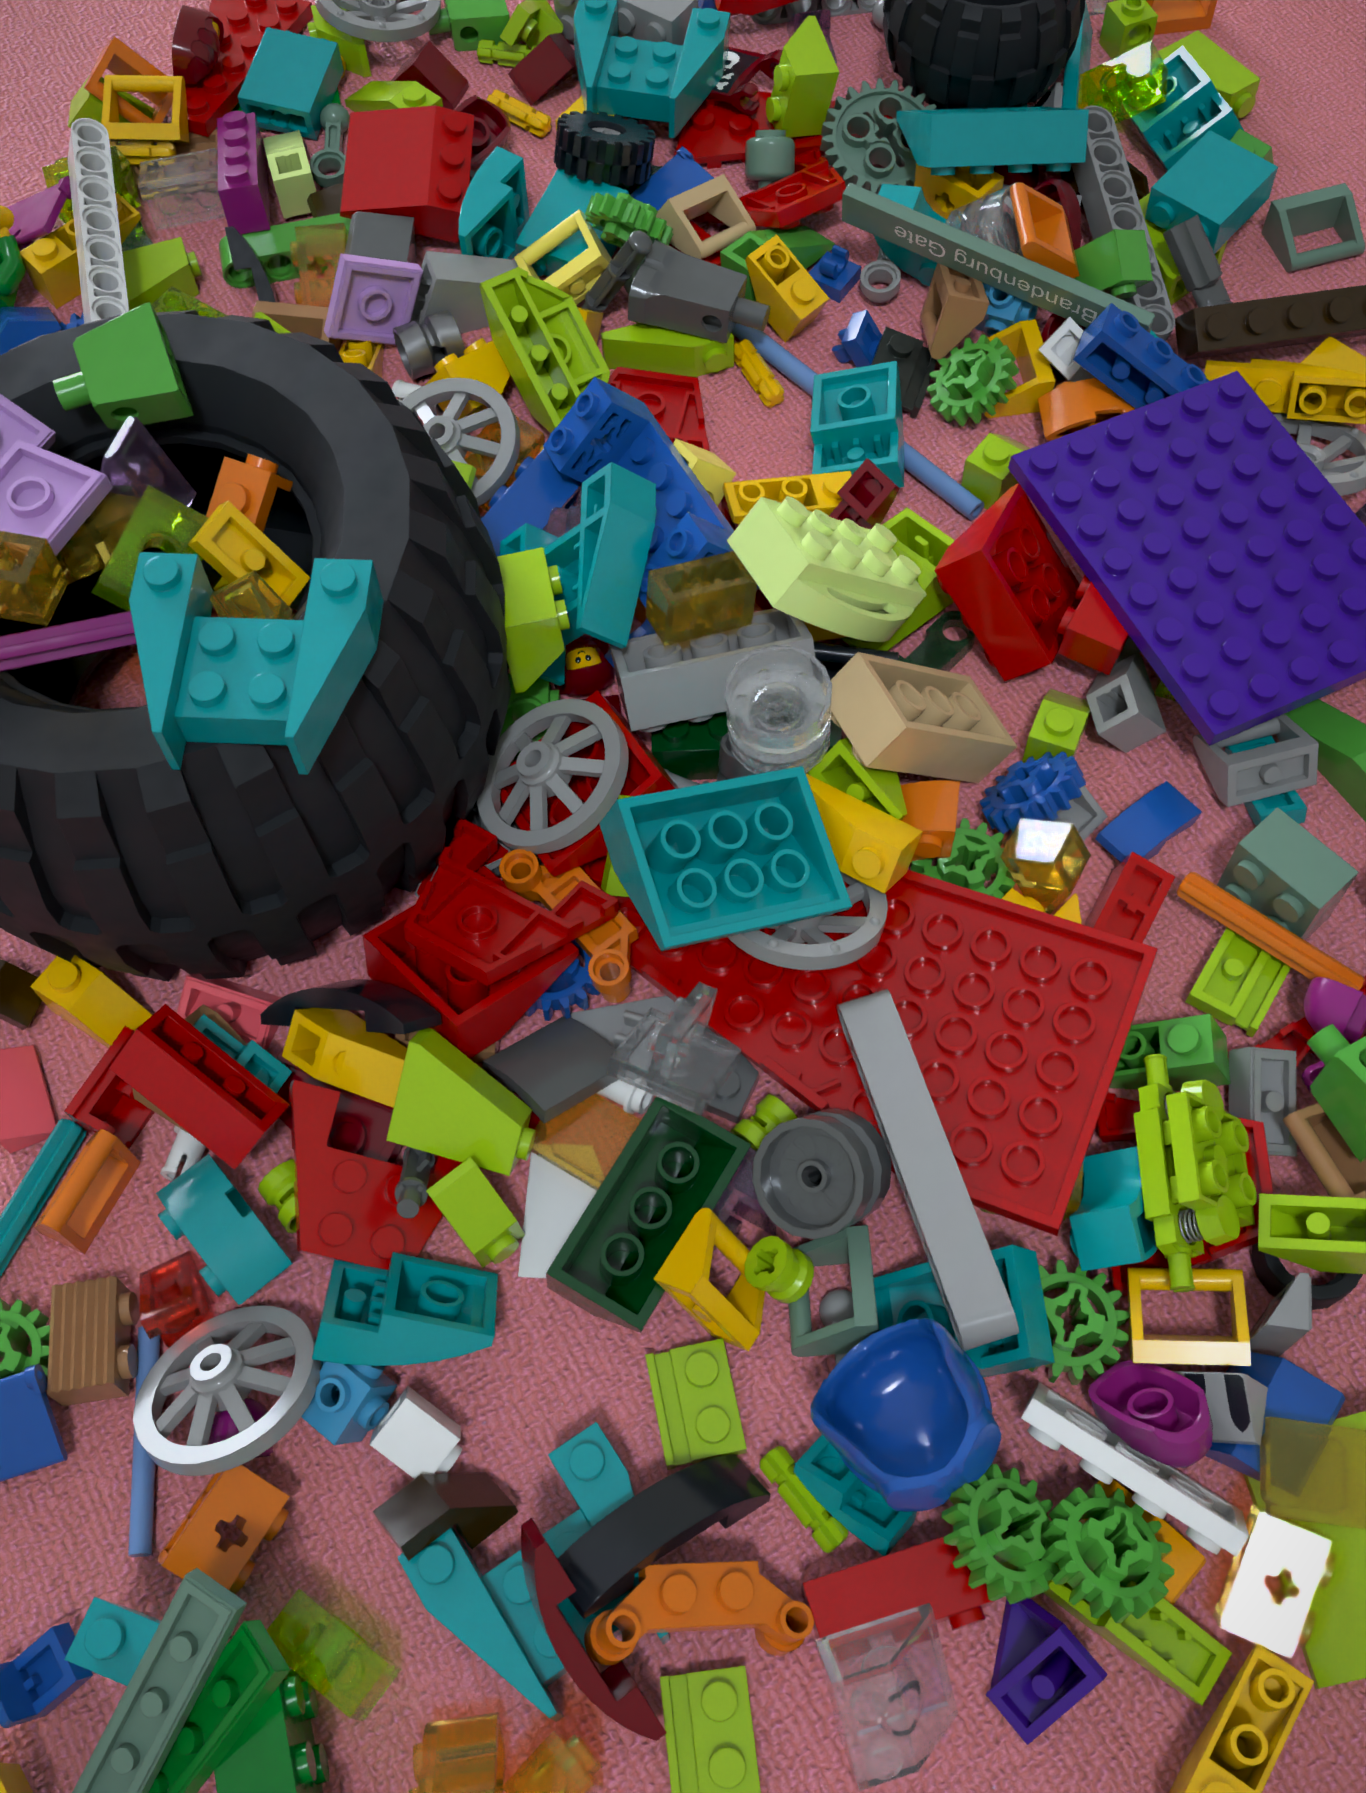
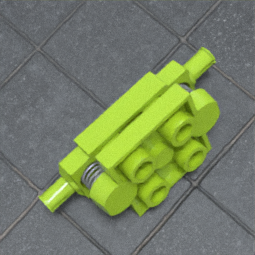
M1152 1054L1143 1059L1147 1086L1138 1088L1141 1111L1133 1113L1145 1219L1154 1223L1156 1247L1168 1259L1170 1291L1190 1292L1195 1290L1191 1258L1205 1254L1203 1240L1218 1246L1237 1239L1240 1227L1255 1224L1253 1205L1256 1203L1257 1194L1254 1182L1248 1175L1245 1152L1249 1149V1138L1241 1119L1224 1110L1222 1096L1215 1084L1206 1079L1188 1081L1182 1084L1181 1092L1176 1093L1173 1091L1172 1086L1169 1085L1167 1057L1163 1054Z

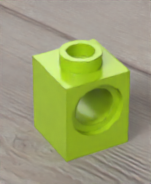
M1116 0L1107 3L1099 44L1116 65L1149 55L1158 19L1157 13L1146 0Z

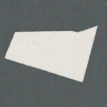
M533 1145L523 1224L525 1236L522 1237L518 1277L546 1278V1272L604 1181L592 1148Z

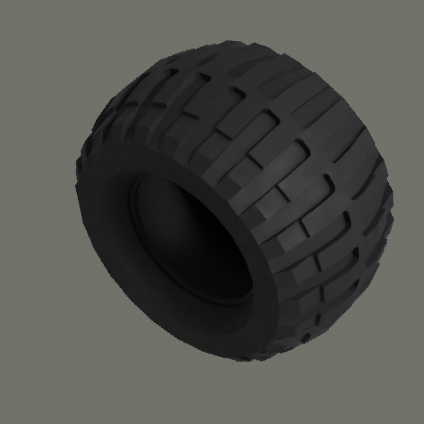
M197 310L157 312L156 314L166 330L194 415L151 424L110 429L98 415L92 403L66 412L57 397L53 380L81 371L73 342L77 337L120 316L117 315L51 334H43L0 355V394L56 432L55 442L47 451L106 474L113 487L48 566L44 565V567L26 570L0 571V636L131 611L129 598L139 553L197 554L188 543L208 520L205 517L224 456L245 463L247 455L251 454L278 464L279 467L276 475L293 482L290 492L277 488L263 531L276 546L310 577L309 581L289 606L297 610L291 620H304L314 558L373 560L384 600L378 645L375 654L308 775L298 773L287 745L186 742L181 770H172L152 733L147 705L110 709H93L74 705L81 687L102 660L116 649L0 672V928L64 960L71 962L73 956L76 955L96 968L103 966L109 970L168 982L179 968L189 974H201L205 979L244 977L247 963L250 960L269 955L271 959L276 958L282 966L317 955L313 941L340 926H343L349 935L352 936L383 918L381 908L385 906L384 896L394 887L411 892L437 867L436 858L441 855L444 849L445 837L454 838V828L460 819L468 820L473 812L475 802L484 790L490 764L488 755H495L511 695L508 678L507 637L505 632V591L499 562L488 530L481 521L477 499L455 464L435 438H430L414 411L396 399L387 381L361 363H344L335 345L303 332L276 333L270 321L266 319L237 315L218 318L199 316ZM198 554L215 595L213 604L236 602L220 595L214 590V587L223 576Z

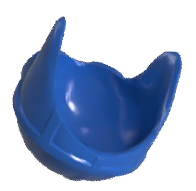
M928 1318L911 1319L907 1322L887 1327L862 1340L838 1362L828 1377L823 1380L810 1406V1416L813 1423L839 1453L849 1470L866 1486L880 1493L888 1506L896 1511H926L944 1504L951 1496V1493L965 1483L978 1480L988 1470L996 1456L1001 1441V1432L992 1415L990 1394L982 1374L947 1329L936 1320Z

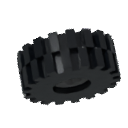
M572 111L570 115L564 113L558 118L553 162L556 163L558 169H564V173L568 175L576 174L578 179L584 181L591 179L593 183L597 184L607 182L610 186H618L619 183H623L625 186H633V182L642 184L644 180L648 181L650 178L656 139L655 132L649 130V126L645 124H638L637 120L632 118L628 120L623 119L624 116L615 114V116L607 115V112L600 111L599 114H595L592 111H583L582 114Z

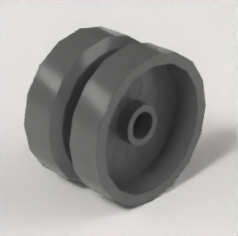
M828 1108L780 1123L763 1138L755 1154L752 1182L759 1205L775 1225L792 1236L818 1239L837 1234L847 1227L863 1221L881 1206L890 1188L892 1163L885 1141L869 1121L852 1111Z

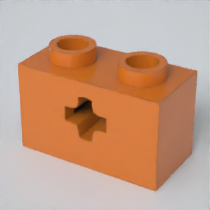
M243 1465L213 1474L157 1560L161 1566L182 1579L187 1573L198 1568L229 1591L237 1594L253 1571L255 1563L250 1560V1557L261 1540L264 1538L270 1542L284 1524L289 1510L283 1506L290 1496ZM236 1515H239L235 1524L241 1531L239 1538L236 1541L226 1538L218 1546L217 1544L221 1536L215 1530L217 1523L220 1520L230 1523Z

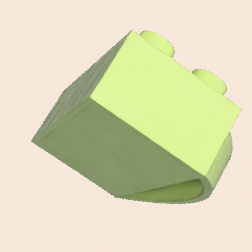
M787 496L782 503L760 497L727 540L773 608L817 627L850 638L869 642H885L889 640L927 595L916 581V578L921 574L920 568L910 558L904 555L897 556L892 549L897 539L885 526L876 523L872 529L859 526L847 518L843 521L831 518L817 509L811 512L802 503L790 496Z

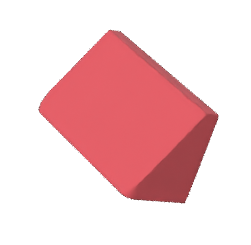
M201 974L186 975L177 1014L185 1019L204 1004L217 1012L246 1043L253 1040L267 1051L279 1026L261 1024L260 1014L281 997L223 978L205 979Z
M34 1045L0 1049V1145L11 1154L48 1139L57 1124Z

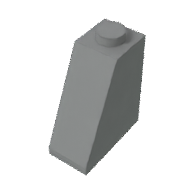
M426 251L421 266L423 274L411 322L417 321L420 325H423L426 316L448 309L455 319L460 334L489 327L479 285L481 282L518 267L516 261L512 259Z

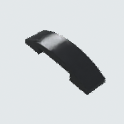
M366 979L346 980L300 990L278 999L260 1014L261 1024L290 1026L294 1011L298 1009L358 1010L365 1012L366 1032L407 1034L442 1024L441 1014L417 995L389 983Z
M735 1454L722 1455L698 1462L660 1480L612 1511L582 1535L558 1558L577 1590L567 1598L582 1618H587L631 1590L636 1573L718 1521L725 1529L769 1502L771 1494Z

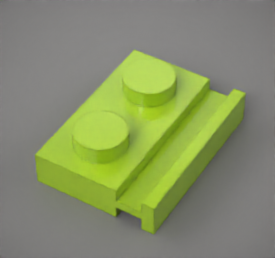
M1227 927L1185 1003L1206 1014H1211L1212 1017L1229 1026L1235 1024L1246 1030V1035L1253 1038L1291 967Z
M723 1338L669 1349V1352L655 1355L653 1353L645 1354L667 1470L691 1463L693 1465L722 1455L747 1453Z
M745 1666L674 1676H661L660 1686L664 1725L667 1733L665 1735L671 1793H761Z

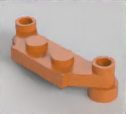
M522 849L512 850L502 858L499 865L501 877L508 889L531 902L535 900L541 901L549 911L581 880L600 890L580 866L553 877L544 865H539L536 855L531 851ZM620 910L615 918L574 939L591 958L588 964V973L593 986L601 992L606 1001L611 1003L622 1002L630 994V981L632 978L630 968L631 943L639 938L636 928Z
M758 1561L649 1565L638 1572L639 1583L614 1609L603 1611L589 1622L584 1633V1645L587 1653L595 1662L609 1666L627 1658L633 1652L638 1640L647 1633L755 1628V1636L760 1647L771 1655L783 1656L796 1650L803 1644L805 1638L813 1629L814 1618L806 1604L792 1600L759 1573ZM786 1619L790 1622L792 1630L787 1626ZM612 1625L620 1629L622 1641L614 1637Z

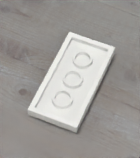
M1039 1382L1021 1419L1031 1424L1027 1431L1032 1437L1053 1450L1058 1451L1060 1446L1063 1445L1082 1457L1079 1465L1101 1482L1110 1485L1113 1479H1116L1135 1491L1132 1496L1133 1501L1150 1514L1164 1519L1166 1514L1169 1513L1189 1526L1185 1532L1187 1536L1206 1550L1218 1554L1221 1548H1223L1235 1557L1238 1556L1249 1537L1242 1510L1176 1468L1162 1464L1135 1451L1120 1437L1111 1433L1102 1421Z

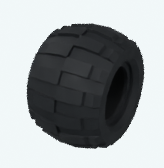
M884 0L883 31L887 52L894 73L903 78L902 86L906 88L910 85L913 97L925 93L924 101L929 105L935 104L937 110L1022 107L1027 103L1037 102L1046 94L1048 88L1058 78L1062 68H1065L1076 46L1085 10V0Z

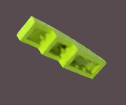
M1053 1580L1047 1581L1049 1589L1043 1592L1046 1596L1142 1667L1197 1705L1203 1706L1232 1652L1164 1598L1141 1618L1136 1619L1131 1614L1122 1623H1115L1109 1609L1096 1619L1091 1617L1090 1602L1083 1598L1075 1605L1069 1602L1073 1588L1068 1582L1055 1585ZM1131 1581L1125 1587L1135 1586L1136 1582Z

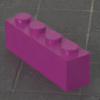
M232 111L225 114L222 118H217L218 193L228 227L233 226L240 234L269 230L267 156L255 112L245 114L243 111Z

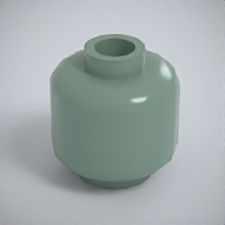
M756 130L755 137L748 139L746 142L745 174L748 179L758 181V189L795 173V142L790 137H786V130Z

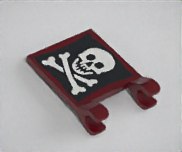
M729 47L723 77L707 98L731 103L742 113L747 115L753 114L760 104L759 102L751 101L749 98L754 97L758 93V87L748 82L759 70L774 80V69L780 63L783 50H775L766 55Z

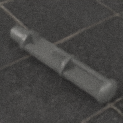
M637 230L630 234L619 252L610 261L592 288L586 293L585 303L581 308L600 313L605 311L615 295L651 251L652 240L645 232Z
M407 1147L403 1155L404 1164L400 1181L396 1185L394 1195L398 1202V1214L403 1218H413L427 1200L428 1193L426 1190L428 1189L430 1170L435 1163V1155Z

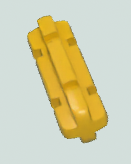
M499 89L494 90L491 95H488L487 101L503 110L511 123L540 138L545 137L547 132L551 131L552 125H550L551 117L538 110L536 112L535 108L512 96L509 97L508 94Z
M109 140L112 165H120V161H123V165H155V161H158L160 166H172L176 163L177 151L174 143L171 141H157V145H154L153 141L122 140L121 145H118L117 140Z
M743 339L740 343H734V361L742 368V373L755 392L760 394L759 398L764 405L772 408L776 404H781L784 401V388L777 379H773L775 375L761 355L756 353L757 349L748 339Z

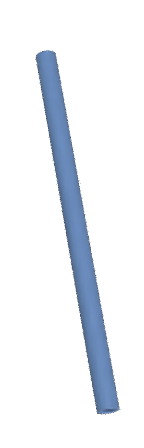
M736 323L732 331L736 338L740 341L743 339L750 340L757 349L756 353H759L763 359L813 397L814 375H818L816 372L763 331ZM904 441V469L969 520L977 518L984 508V502Z

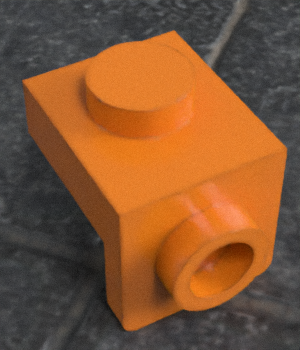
M248 454L245 463L224 456L205 518L208 519L220 504L229 500L263 532L277 488L290 492L293 482L276 475L279 465L266 459Z

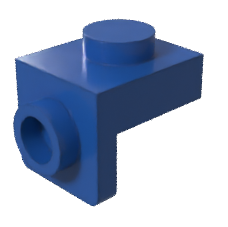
M69 1622L51 1627L13 1661L0 1664V1725L3 1728L13 1727L47 1716L93 1676L92 1671L64 1660L75 1638Z

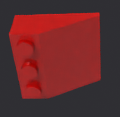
M436 105L351 112L340 217L351 219L352 215L357 211L414 217L415 234L458 243L459 216L470 181L474 115Z
M1018 483L1010 487L947 548L934 570L941 589L951 596L961 612L964 625L968 630L973 631L984 648L988 663L997 669L1004 682L1052 664L1064 635L1057 633L1062 617L1068 607L1077 609L1081 601L1075 598L1080 585Z
M598 690L591 694L585 701L596 704L608 713L619 725L626 738L629 763L620 795L639 796L678 789L677 785L635 731L631 732L627 720ZM571 722L561 741L590 725L582 722ZM603 738L568 757L605 760ZM572 775L568 785L585 803L595 789L600 777ZM517 782L501 789L500 799L503 804ZM530 794L514 819L520 830L530 831ZM556 795L547 798L548 827L556 825L572 815V812ZM598 824L577 842L560 850L537 855L548 872L553 877H556L607 855L608 850L600 825Z
M484 864L475 871L508 889L504 882ZM415 905L362 935L367 975L372 980L403 988L429 1003L441 1014L442 1020L441 1025L430 1028L434 1029L469 1059L500 1040L579 956V949L569 942L486 986L405 940L404 925Z

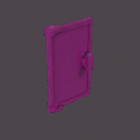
M69 176L61 178L58 184L7 207L14 215V223L9 232L10 235H15L20 251L33 244V240L51 232L66 199H72Z

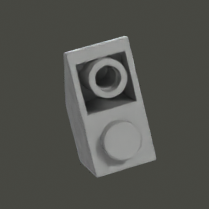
M1136 652L1115 664L1110 675L1102 672L1097 674L1086 698L1097 734L1127 753L1167 732L1142 656Z

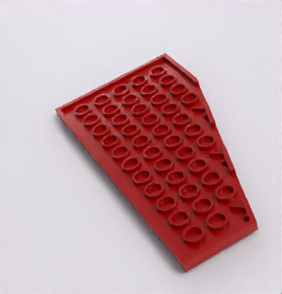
M607 855L580 866L601 891H603L601 884ZM907 870L906 874L885 893L888 911L884 930L880 940L870 952L852 963L837 968L797 970L776 966L757 959L736 946L728 937L661 951L630 897L613 896L619 899L620 912L630 921L638 933L639 938L631 943L630 967L812 1110L817 1112L834 1108L852 1111L869 1121L881 1137L880 1129L844 1035L837 1005L888 989L972 1204L1058 1236L1158 948ZM844 881L845 887H849L850 885ZM860 900L852 904L849 910L837 912L831 916L867 917L864 902ZM771 928L760 929V931L770 936L776 931ZM823 932L833 941L840 940L852 934ZM891 1165V1171L896 1174L893 1165Z

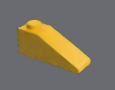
M806 774L839 870L885 894L906 874L923 831Z

